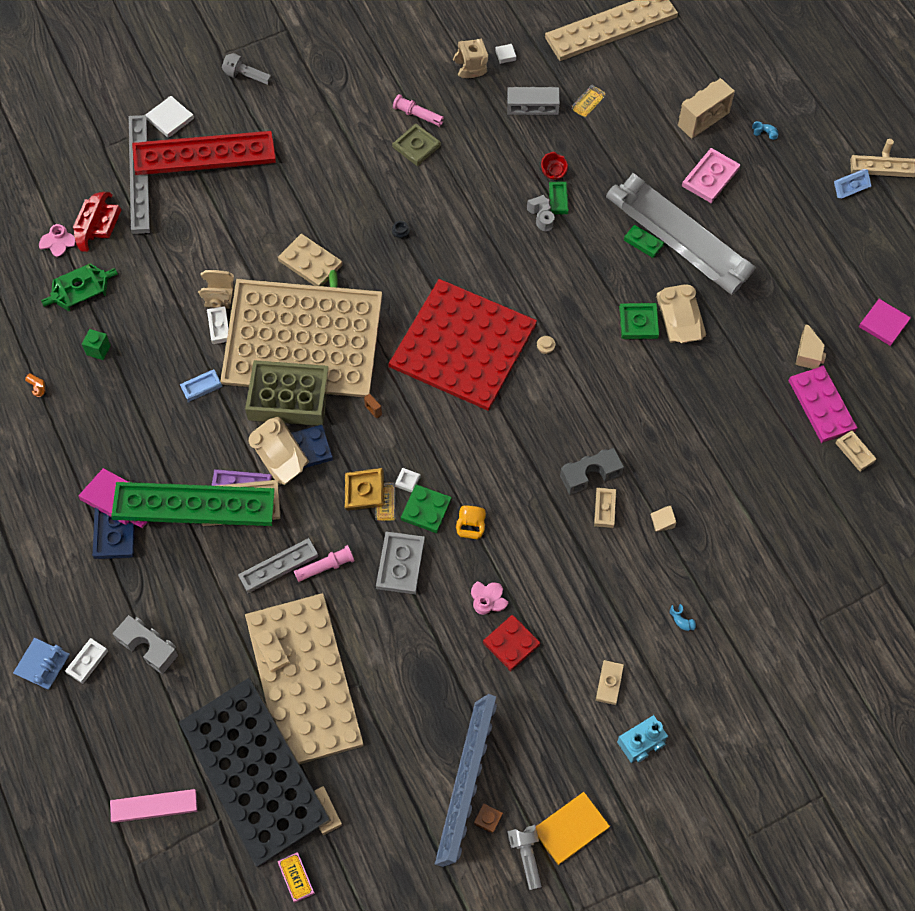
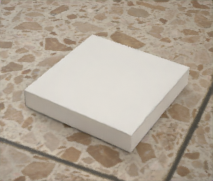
M170 96L148 112L146 119L169 138L192 121L194 116Z

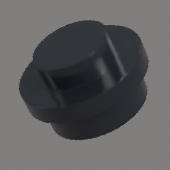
M397 221L392 226V234L397 238H404L410 232L409 226L404 221Z

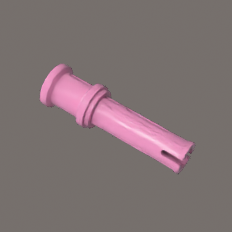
M400 94L394 100L393 109L395 110L400 109L406 112V115L413 114L438 127L443 123L441 120H444V116L416 105V102L413 100L409 101L402 98Z
M347 545L345 549L335 553L330 552L328 557L295 570L294 573L298 582L332 567L337 569L339 565L346 562H354V558Z

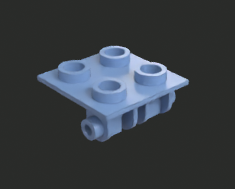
M34 638L13 674L49 690L70 654L62 651V648L57 645L52 646Z

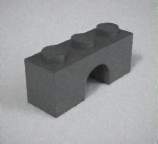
M614 448L610 450L604 449L594 456H585L578 462L565 464L561 468L560 477L569 495L587 489L588 479L586 474L597 472L606 482L622 476L624 467Z

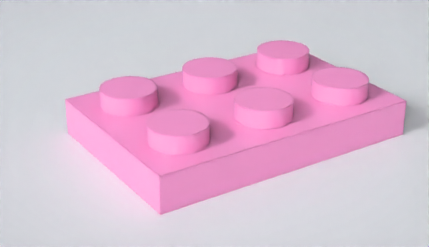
M710 148L683 181L682 187L712 203L739 170L740 164Z

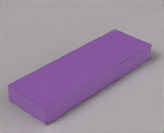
M214 470L212 486L272 480V474Z

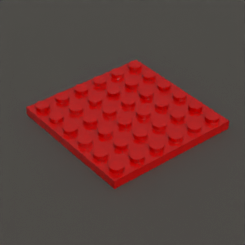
M438 279L390 360L389 367L489 411L532 334L537 320Z

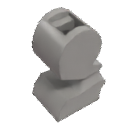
M542 195L528 200L527 210L532 214L537 213L536 224L538 228L542 231L552 230L554 214L550 212L549 199Z

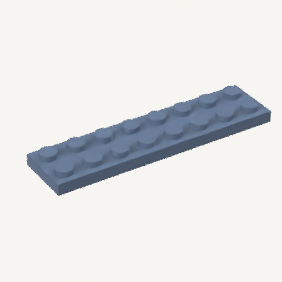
M488 694L474 704L435 865L444 867L455 863L460 858L462 851L460 847L461 839L465 837L467 831L465 826L466 819L472 811L470 802L477 790V785L475 784L476 777L480 775L482 764H480L481 757L487 749V744L485 743L486 736L490 734L492 728L490 723L491 716L494 715L497 704H495L496 696Z

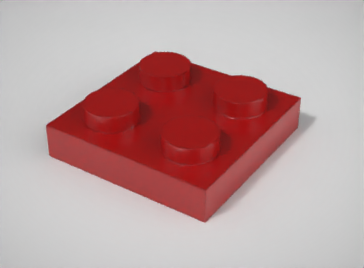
M513 615L483 640V644L510 672L540 646V642Z

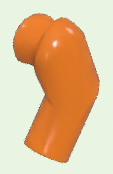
M29 373L25 381L33 385V395L37 397L43 396L46 391L44 380Z

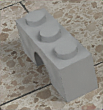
M128 615L113 632V636L116 641L131 652L139 644H149V650L143 657L147 664L163 674L178 657L175 650L176 646L169 640L164 642L160 639L161 635L151 628L149 631L145 628V623L139 618L133 619Z

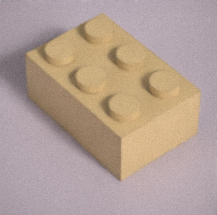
M721 78L716 82L710 83L707 88L698 91L695 96L686 99L682 103L678 126L691 139L730 113L735 91Z

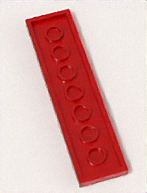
M271 131L132 143L135 175L276 163Z

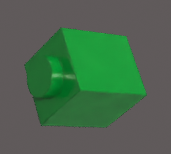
M89 329L82 342L86 355L100 360H104L111 346L107 334Z

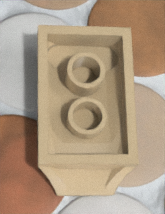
M691 285L668 287L657 293L656 298L670 343H686L703 340V337H706L695 297L696 290Z
M280 417L267 420L250 434V446L256 450L273 478L278 480V485H286L302 472L303 466L309 463L307 457Z

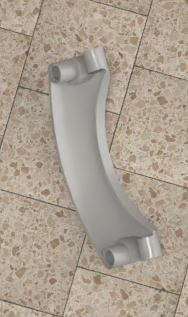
M632 173L624 185L621 184L620 187L614 185L607 193L606 198L672 247L729 294L733 295L756 269L753 264L738 255L708 230L647 185L636 174Z

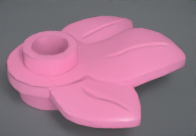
M56 224L50 228L48 234L42 236L39 248H50L52 254L59 257L65 253L66 247H73L75 245V238L67 232L64 226Z
M476 582L473 585L471 595L474 598L473 607L477 613L484 615L491 610L501 611L506 608L508 601L501 598L503 591L501 584L490 583L484 586L481 582Z

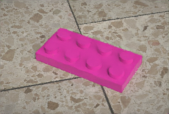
M824 366L789 378L788 381L821 443L843 436L850 431H856L857 426Z

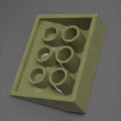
M254 360L245 408L248 420L266 422L269 419L280 417L284 423L323 426L329 367L325 365Z

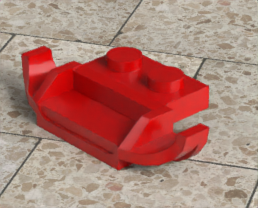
M98 192L92 195L89 200L85 199L73 226L74 238L80 251L88 252V240H93L94 237L110 238L122 210L119 205H107L105 203L107 197L112 198L110 192Z

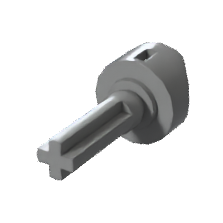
M235 53L226 55L222 64L223 71L230 77L235 78L240 73L267 85L270 81L271 75L242 64V56Z
M536 826L526 827L523 832L516 829L507 831L511 848H521L520 853L529 890L542 887L533 848L531 847V845H534V842H539Z

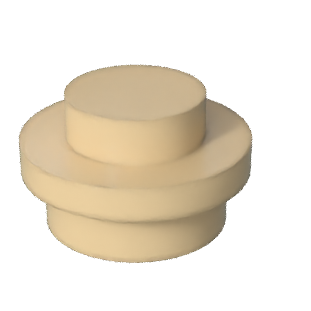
M543 336L538 339L537 348L541 353L549 354L555 349V341L549 336Z

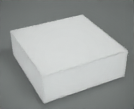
M512 44L496 47L495 51L500 64L516 60Z
M402 468L395 487L412 493L415 485L418 484L420 474Z

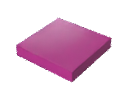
M878 299L859 327L891 346L911 317Z

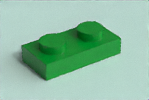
M636 225L624 236L625 242L652 258L657 255L664 245L663 241Z

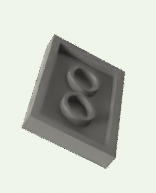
M393 532L385 533L376 589L416 594L425 537Z

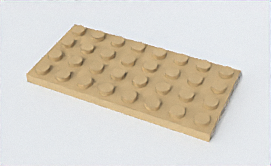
M323 593L245 614L267 707L299 764L363 747L361 733ZM270 627L273 628L290 663L272 673L253 637Z

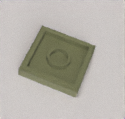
M418 124L413 125L392 143V147L416 166L420 165L441 146V142Z

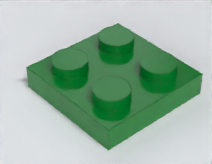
M656 303L620 304L621 339H657L659 337Z
M415 485L402 513L401 521L438 533L452 497Z

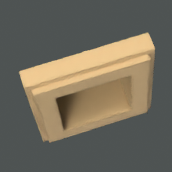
M671 506L650 514L656 532L675 528L676 520Z

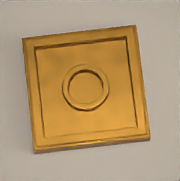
M382 468L345 473V509L347 511L384 506V470Z

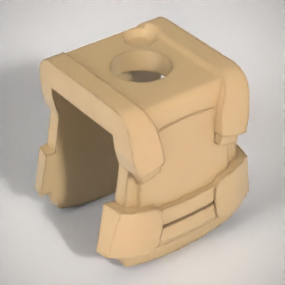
M482 39L458 42L459 49L455 53L453 61L456 64H464L463 68H460L458 76L461 78H474L484 75L487 72V65L485 64L488 61V54Z
M205 270L201 272L203 280H206L208 283V288H201L198 291L201 298L205 301V307L218 308L225 306L226 309H231L234 275L230 272L219 270Z

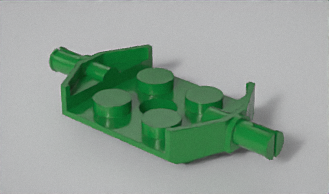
M92 264L85 265L53 279L51 296L41 300L44 307L57 303V305L67 311H71L70 306L103 292L105 296L107 280L118 275L115 268L104 272V270H100ZM78 281L83 282V283H82L80 286H78V287H75V286H74V284H75L76 282H78Z

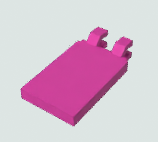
M103 468L79 494V498L81 501L94 508L96 507L99 511L111 517L116 482L128 481ZM118 520L125 525L129 522L127 520ZM130 521L141 528L147 523V521Z

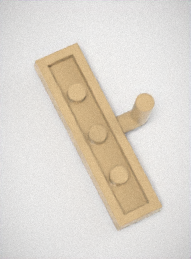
M887 139L882 151V157L852 155L850 159L851 174L862 169H868L869 175L915 177V159L890 157L889 152L894 141Z

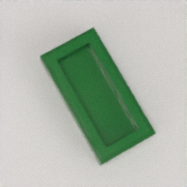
M549 182L550 212L554 215L568 214L567 182Z

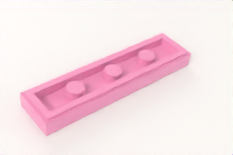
M196 790L110 800L111 822L117 823L198 812Z

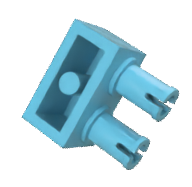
M653 715L619 736L617 743L631 763L635 760L640 762L648 756L647 753L651 750L658 751L666 745L665 742L668 735L664 731L662 723Z

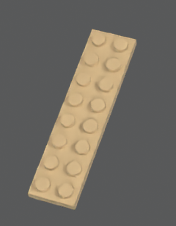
M634 0L545 33V39L559 61L677 18L678 12L669 0Z

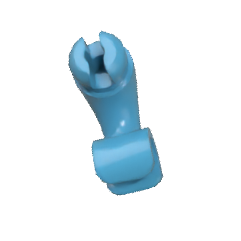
M759 121L754 122L752 127L755 129L754 135L758 136L762 131H765L770 139L778 138V130L774 126L762 124Z
M679 604V612H676L672 605L670 614L674 617L676 624L685 631L694 630L696 628L695 621L681 617L683 606Z

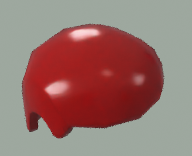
M556 152L547 153L542 158V172L551 180H560L567 173L568 163L564 156Z

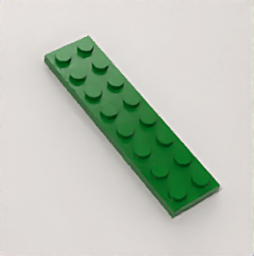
M116 482L111 517L112 520L272 526L275 490L274 488Z

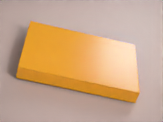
M583 792L537 825L536 830L538 839L557 865H560L609 829L610 826Z

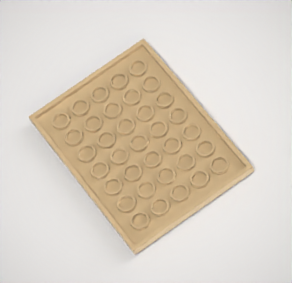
M236 279L220 382L222 385L249 387L254 360L325 365L329 367L327 394L365 397L371 390L382 292Z

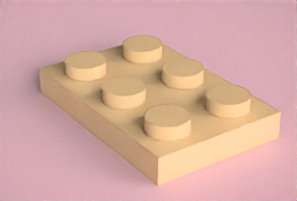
M300 234L278 257L279 262L314 286H323L329 280L330 271L335 270L337 272L343 265L340 259L303 234Z

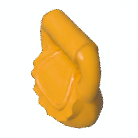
M462 506L459 510V519L456 524L457 534L464 538H481L485 531V509L475 506ZM461 526H478L480 531L462 530Z

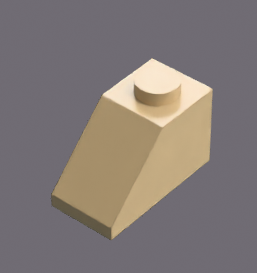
M805 325L802 332L795 365L815 369L819 367L820 363L824 364L826 353H823L824 344L809 325Z

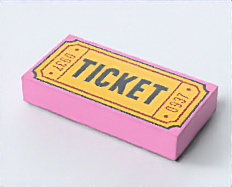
M298 852L278 861L294 903L314 894Z

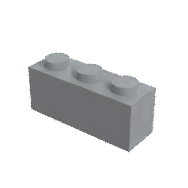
M508 87L507 115H558L559 87Z

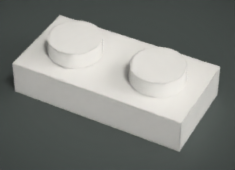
M225 306L207 309L212 344L227 342L229 326Z
M90 638L65 672L83 684L108 652L107 648Z

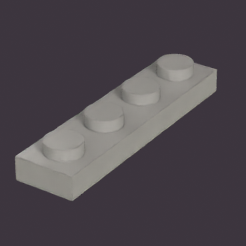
M308 538L238 574L247 593H250L317 558L318 553Z

